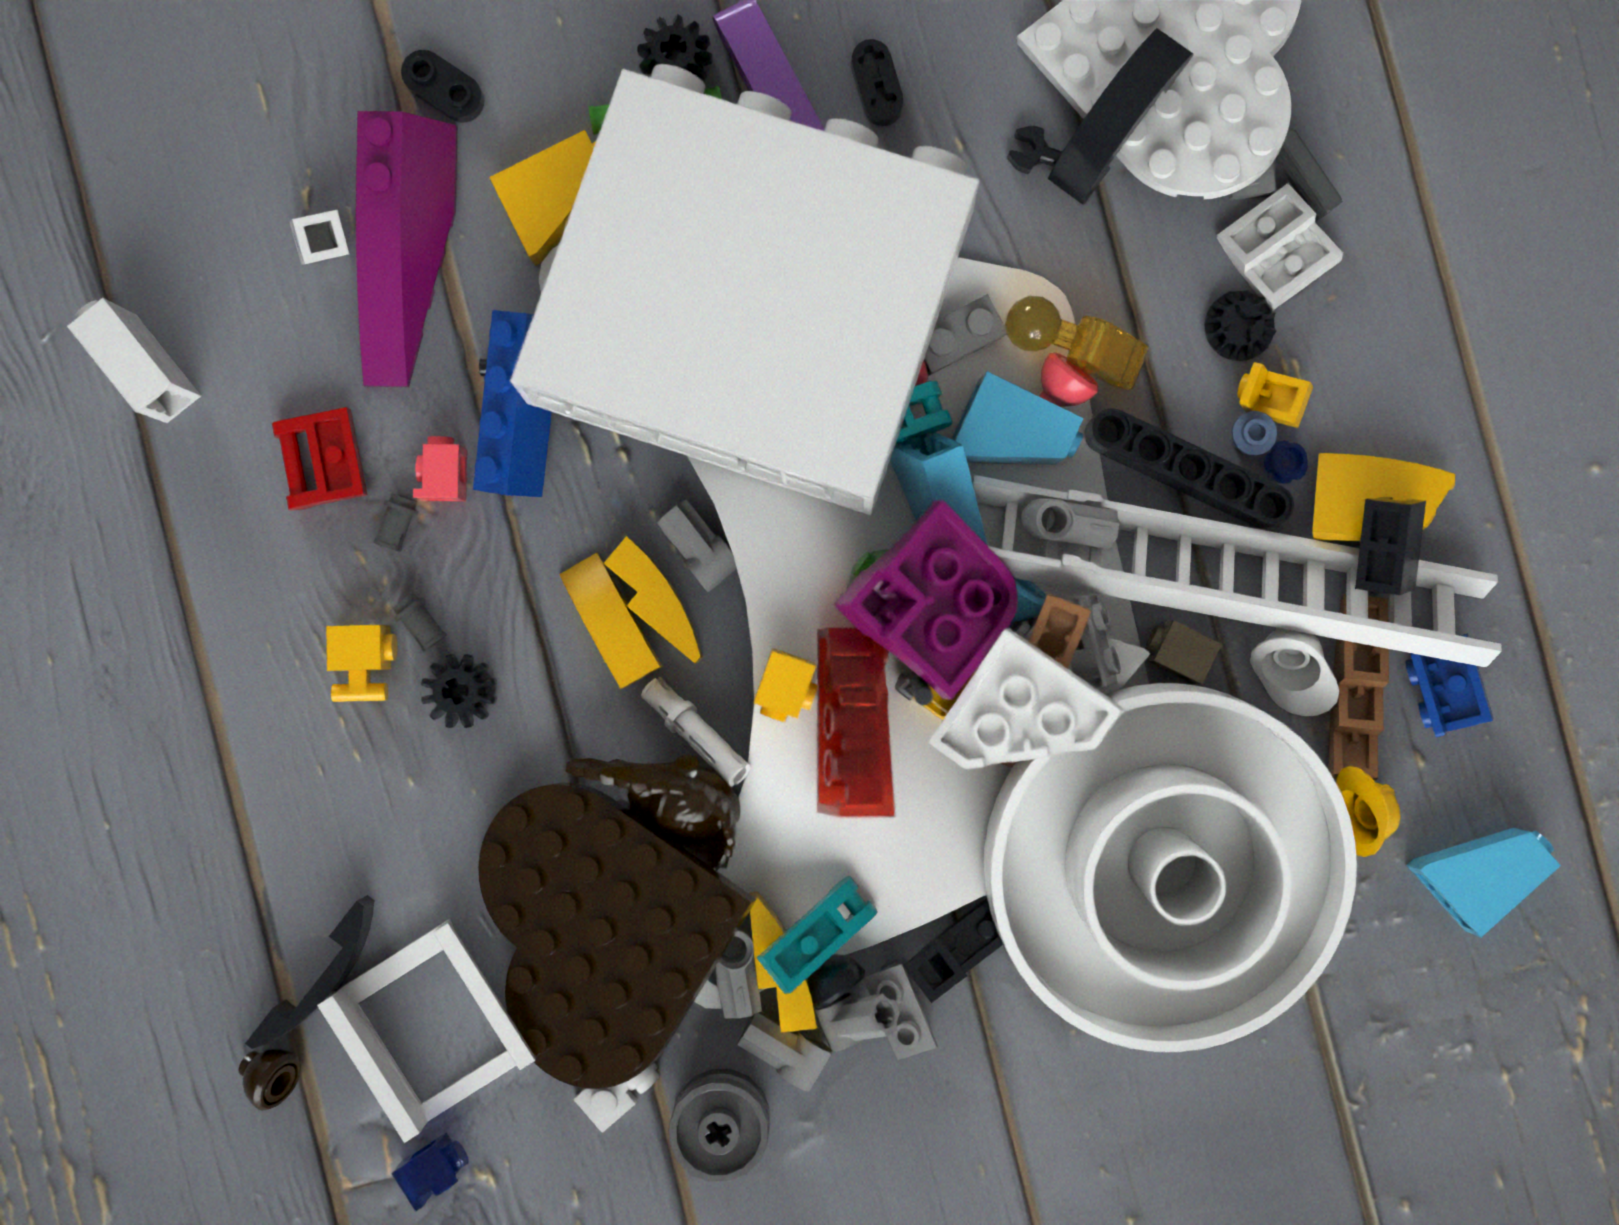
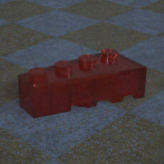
M857 628L817 629V812L840 818L895 817L888 718V689L885 675V665L888 661L889 651L871 637L865 636Z

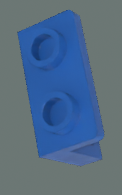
M1468 633L1459 635L1463 637H1469ZM1410 653L1412 659L1405 661L1407 673L1413 686L1420 685L1424 698L1423 702L1418 703L1420 716L1425 728H1433L1435 737L1445 736L1449 731L1493 721L1494 717L1478 666Z

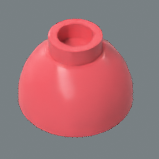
M1057 352L1048 354L1041 369L1043 391L1039 397L1063 408L1064 406H1077L1085 403L1099 391L1097 382L1076 363Z

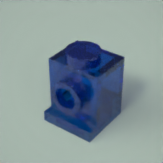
M444 1133L402 1160L391 1174L416 1212L425 1205L432 1192L435 1196H438L457 1183L456 1175L462 1167L469 1163V1159L462 1145L456 1140L452 1142L448 1134Z

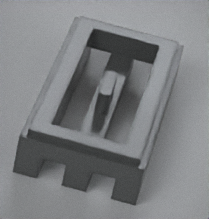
M1293 128L1287 131L1282 148L1275 160L1300 197L1316 213V220L1318 221L1341 204L1342 198L1297 131Z

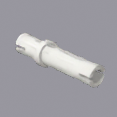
M662 677L653 679L645 686L641 694L642 699L665 720V726L672 733L677 732L719 773L729 786L732 787L734 783L737 785L747 776L751 765L738 755L697 713V707L691 701H684Z

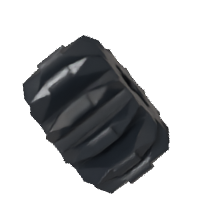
M677 14L673 20V25L667 26L666 20L663 17H659L657 19L658 32L645 28L643 35L647 43L637 46L638 55L644 58L639 64L642 74H652L654 66L666 64L682 68L694 74L702 81L706 79V71L702 66L710 65L713 61L712 53L706 50L710 46V39L708 35H698L700 27L696 21L689 23L684 28L683 18ZM674 49L681 50L682 53H678L676 60H669L668 56H672Z
M454 654L446 655V669L439 663H432L430 665L431 672L437 679H422V686L433 689V695H425L421 698L422 704L436 702L437 706L431 711L430 717L436 720L446 713L445 726L447 728H454L459 718L464 728L473 727V714L482 720L489 716L488 711L481 703L495 704L497 702L495 695L485 693V688L497 685V679L487 678L483 680L481 678L489 668V665L485 662L478 664L472 670L474 663L473 655L465 654L461 659L460 665ZM455 680H457L459 685H467L468 694L462 695L465 699L463 703L460 697H452L451 688L457 687L454 683Z

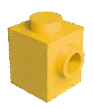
M772 648L754 697V704L762 706L760 714L786 722L788 715L798 719L801 708L810 710L818 688V684L811 682L816 668L815 662Z

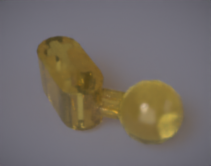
M1042 296L1021 298L1012 305L1006 315L1005 329L1007 336L1013 345L1020 349L1036 352L1046 349L1051 344L1067 349L1069 351L1066 360L1076 367L1114 387L1125 390H1132L1134 388L1149 347L1112 323L1092 316H1082L1079 325L1062 320L1060 312L1054 303Z

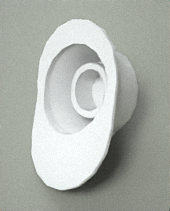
M1276 628L1275 631H1272L1263 642L1259 643L1252 650L1250 663L1254 672L1258 675L1272 700L1282 709L1300 716H1318L1329 711L1337 703L1339 695L1337 680L1324 658L1323 648L1315 635Z

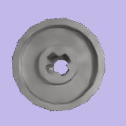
M711 1069L694 1076L681 1090L669 1123V1143L677 1162L690 1175L707 1182H731L747 1175L761 1161L768 1143L769 1105L762 1089L749 1076L733 1069ZM713 1121H716V1123H717L719 1126H722V1125H724V1124H726V1123H727L728 1125H727L726 1127H724V1128H719V1127H717V1126L714 1125Z

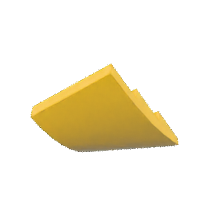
M1319 453L1312 529L1313 540L1361 541L1365 499L1393 497V500L1399 501L1410 499L1425 500L1424 530L1434 519L1437 508L1448 491H1452L1454 488L1456 474L1397 459L1354 454Z

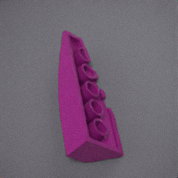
M357 111L356 263L363 386L365 387L410 386L424 334L422 332L423 325L434 297L433 288L439 267H442L446 253L444 248L449 229L453 227L456 216L457 126L403 111Z

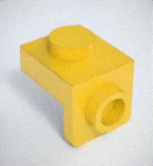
M1254 362L1250 373H1245L1240 380L1237 397L1240 399L1239 403L1246 413L1260 411L1270 416L1274 422L1299 428L1313 390V385L1310 381L1270 372L1264 364Z

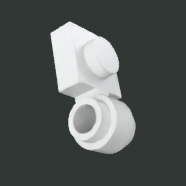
M654 1062L636 1077L617 1086L600 1089L583 1088L575 1095L573 1100L603 1133L636 1104L638 1099L631 1092L632 1090L636 1089L639 1094H642L659 1079L660 1075L656 1072L658 1066Z

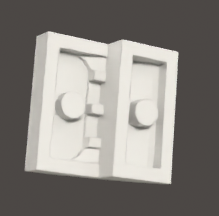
M1288 183L1217 234L1219 243L1234 266L1256 295L1265 298V304L1271 311L1342 261L1343 252L1315 223L1316 213Z

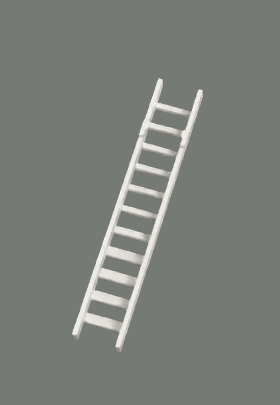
M974 475L972 480L977 503L1005 508L1000 548H989L1004 563L1013 578L1487 667L1501 653L1500 643L1455 634L1454 593L1484 599L1498 583V576L1496 574L1419 560L1416 586L1432 589L1433 631L1412 627L1411 591L1403 595L1389 594L1390 622L1368 619V591L1355 589L1360 548L1103 500L1102 495L1069 489L1067 493ZM1046 498L1060 499L1065 502L1118 511L1119 530L1135 532L1132 574L1101 568L1103 548L1089 546L1088 561H1083L1078 556L1063 554L1062 559L1058 560L1059 541L1046 540L1044 557L1013 551L1017 510L1023 511L1030 501ZM1047 508L1042 515L1048 516L1047 530H1049L1054 524L1055 515L1050 508ZM1148 535L1178 541L1176 582L1145 576ZM1191 543L1221 549L1219 590L1189 585ZM1235 552L1263 557L1262 598L1233 593ZM1279 560L1303 564V606L1278 601ZM1325 569L1346 573V614L1324 610Z

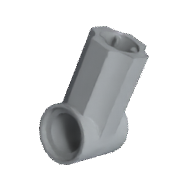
M1041 498L1030 501L1022 513L1024 530L1030 536L1038 539L1111 549L1118 537L1120 522L1118 521V511L1070 503L1060 499ZM1050 508L1055 515V521L1053 526L1046 531L1041 523V517L1043 512Z
M687 499L669 510L657 522L674 547L676 546L686 559L684 563L707 592H710L737 570L731 549L719 534L714 535Z
M740 927L734 936L741 938L742 948L740 952L731 958L722 956L715 967L724 1019L744 1018L762 1011L753 960V942Z
M846 993L823 1008H814L832 1052L844 1050L866 1039L890 1035L897 1030V1020L900 1016L895 999L890 1000L883 993L855 999L852 998L850 993Z
M763 1012L755 1013L751 1017L737 1043L738 1046L777 1068L776 1071L782 1078L804 1091H811L833 1053L829 1046L804 1031H799L798 1033L795 1031L781 1032L780 1022Z

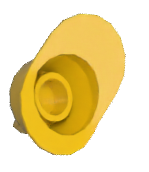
M1353 766L1342 768L1337 776L1336 785L1343 796L1351 819L1356 855L1361 857L1374 855L1381 848L1383 842L1397 830L1400 824V807L1396 800L1394 789L1387 784L1376 783L1360 768Z

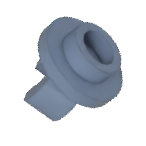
M1250 411L1236 419L1232 426L1231 438L1235 449L1249 456H1258L1266 453L1273 447L1277 438V428L1272 418L1260 411Z

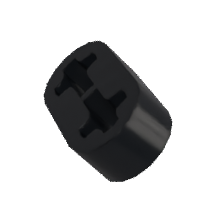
M875 39L864 40L854 48L851 58V68L867 119L878 126H889L895 123L901 115L904 103L902 90L887 46ZM872 53L874 59H882L878 62L877 78H872L868 65L860 66L864 62V54ZM882 87L886 100H894L890 105L889 113H883L880 107H872L877 101V88Z

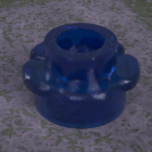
M1287 440L1278 441L1270 449L1271 452L1265 455V469L1268 473L1272 474L1273 480L1278 483L1289 484L1293 479L1299 480L1307 471V453L1298 443H1289ZM1284 458L1289 459L1290 464L1288 466L1282 464Z

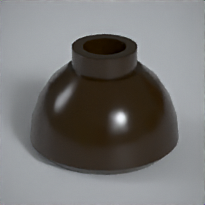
M270 1049L261 1053L252 1051L242 1059L239 1065V1074L243 1076L242 1084L245 1095L250 1103L261 1111L269 1110L281 1104L295 1088L301 1071L300 1058L296 1054L283 1049Z

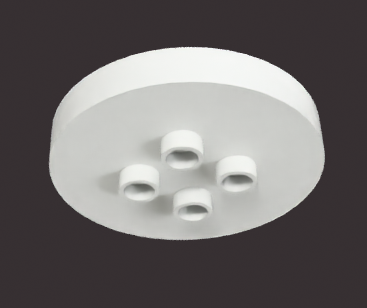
M1177 683L1137 685L1106 693L1104 695L1122 706L1124 710L1096 749L1017 761L999 791L988 822L984 845L985 889L993 921L1014 965L1032 991L1060 1017L1085 1033L1112 1044L1151 1052H1184L1228 1043L1265 1026L1288 1010L1314 984L1333 957L1344 934L1356 888V847L1349 813L1332 775L1305 741L1285 724L1243 700L1210 688Z

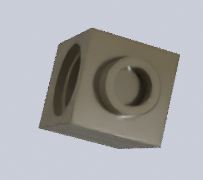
M1174 620L1165 621L1162 627L1156 625L1148 638L1145 648L1150 650V655L1146 661L1193 684H1203L1222 644Z

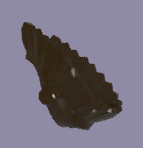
M685 754L678 756L674 762L632 763L620 759L607 762L593 758L574 759L566 763L565 772L571 775L585 777L587 780L600 781L601 784L617 786L619 789H627L629 803L623 799L618 800V803L714 870L718 871L720 868L727 869L729 858L732 857L733 848H735L736 823L740 818V802L731 786L714 771L700 766L696 756Z

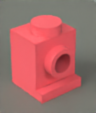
M427 437V444H423V455L417 456L415 465L416 479L418 482H422V489H413V498L421 501L466 502L467 449L459 444H454L453 437Z

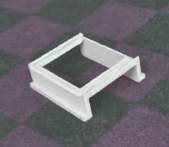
M448 919L343 985L326 1000L317 1005L404 1143L418 1135L428 1121L510 1069L517 1066L521 1070L536 1060L533 1052L458 936L451 919ZM444 950L507 1050L421 1103L360 1007L359 1002Z

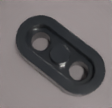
M417 50L405 58L401 67V76L411 93L455 122H470L480 115L484 107V95L473 78L429 50ZM421 66L430 67V71L425 77L416 76V72ZM465 90L466 97L460 102L452 100L453 94L456 91Z

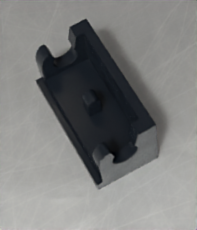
M1393 497L1365 499L1355 589L1393 595H1403L1415 590L1426 506L1425 500L1410 499L1399 501L1393 500Z

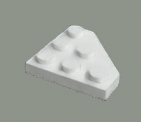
M1006 628L928 743L966 770L1010 761L1017 762L1048 757L1054 754L1093 750L1099 746L1124 708L1017 633Z

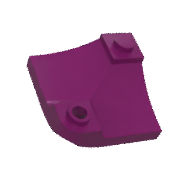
M938 500L932 503L917 522L867 570H862L833 605L861 633L871 637L900 659L943 699L952 700L988 655L1004 629L1008 628L1017 610L1018 594L1015 579L1004 563L944 500Z

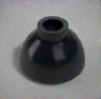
M833 954L808 977L807 982L813 1006L815 1008H823L838 999L865 977V969L848 956Z

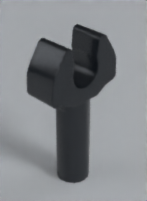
M1027 126L1017 129L1014 138L1031 144L1034 150L1033 153L1026 155L1019 151L1010 150L1007 159L1016 170L1029 174L1034 167L1041 164L1054 167L1063 151L1048 146L1044 139L1043 128Z
M913 670L908 676L903 673L899 675L895 689L910 701L914 697L915 701L920 705H928L932 701L933 694L930 686Z

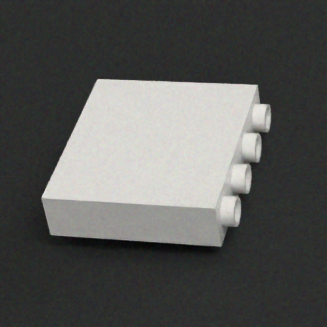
M656 65L653 68L651 77L622 69L510 382L529 405L872 515L973 214L979 180L965 176V162L958 156L943 149L920 146L914 149L912 158L877 148L878 136L867 127L853 121L831 119L827 121L824 131L790 121L792 115L790 108L783 102L766 94L752 91L743 92L740 94L737 104L703 94L705 90L703 81L694 74L676 66Z

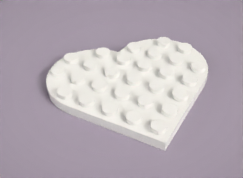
M1063 0L1017 36V45L1083 119L1123 65L1156 28L1191 51L1194 56L1166 93H1161L1116 156L1136 178L1158 192L1177 197V194L1204 196V199H1214L1237 192L1257 180L1274 162L1282 148L1290 125L1291 96L1285 75L1273 56L1290 36L1299 13L1301 0Z

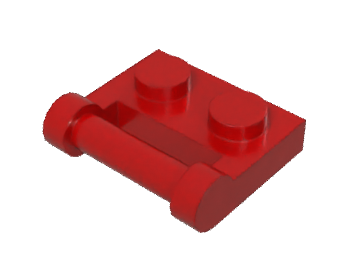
M343 407L272 423L274 437L279 438L287 476L290 495L286 497L289 511L307 509L321 504L368 495L351 409ZM302 432L307 434L317 490H307L297 435Z

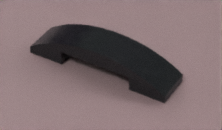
M1156 28L1133 53L1100 95L1068 142L1047 179L1084 205L1111 169L1108 165L1161 93H1166L1194 54Z
M367 895L354 903L329 935L331 939L343 947L297 1007L284 1000L271 1009L245 1044L254 1049L283 1036L318 1011L317 1005L341 987L355 966L366 943L371 927L375 900Z
M986 898L955 921L904 965L931 1003L967 977L966 972L1003 945L990 912L988 899Z

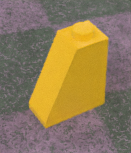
M585 130L489 177L529 258L535 266L541 264L552 248L556 247L562 239L596 141L591 143Z

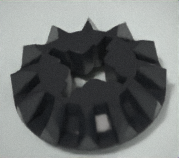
M1249 290L1229 291L1219 297L1210 306L1206 314L1204 324L1206 338L1210 346L1224 358L1234 361L1253 359L1269 347L1276 333L1275 312L1271 311L1265 304L1264 297H1258ZM1236 312L1240 313L1242 319H1256V322L1246 329L1247 337L1243 336L1240 330H1229L1226 332L1224 330L1236 320Z

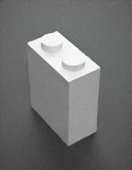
M102 298L99 301H91L84 305L77 312V318L67 326L135 412L168 423L201 397L200 393L136 314Z

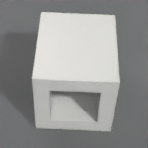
M337 210L295 218L289 221L301 265L349 254Z

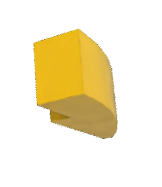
M626 536L603 563L637 591V594L626 606L693 663L697 664L703 658L696 631L683 602L655 562L632 539Z
M596 552L559 575L620 689H624L662 667V664L641 630L642 627L634 613L626 606L628 603L606 565L603 564L602 558Z
M749 892L751 896L757 899L750 909L758 989L776 987L781 1032L817 1029L812 996L807 982L808 979L804 980L791 993H783L756 958L777 940L786 929L760 893Z

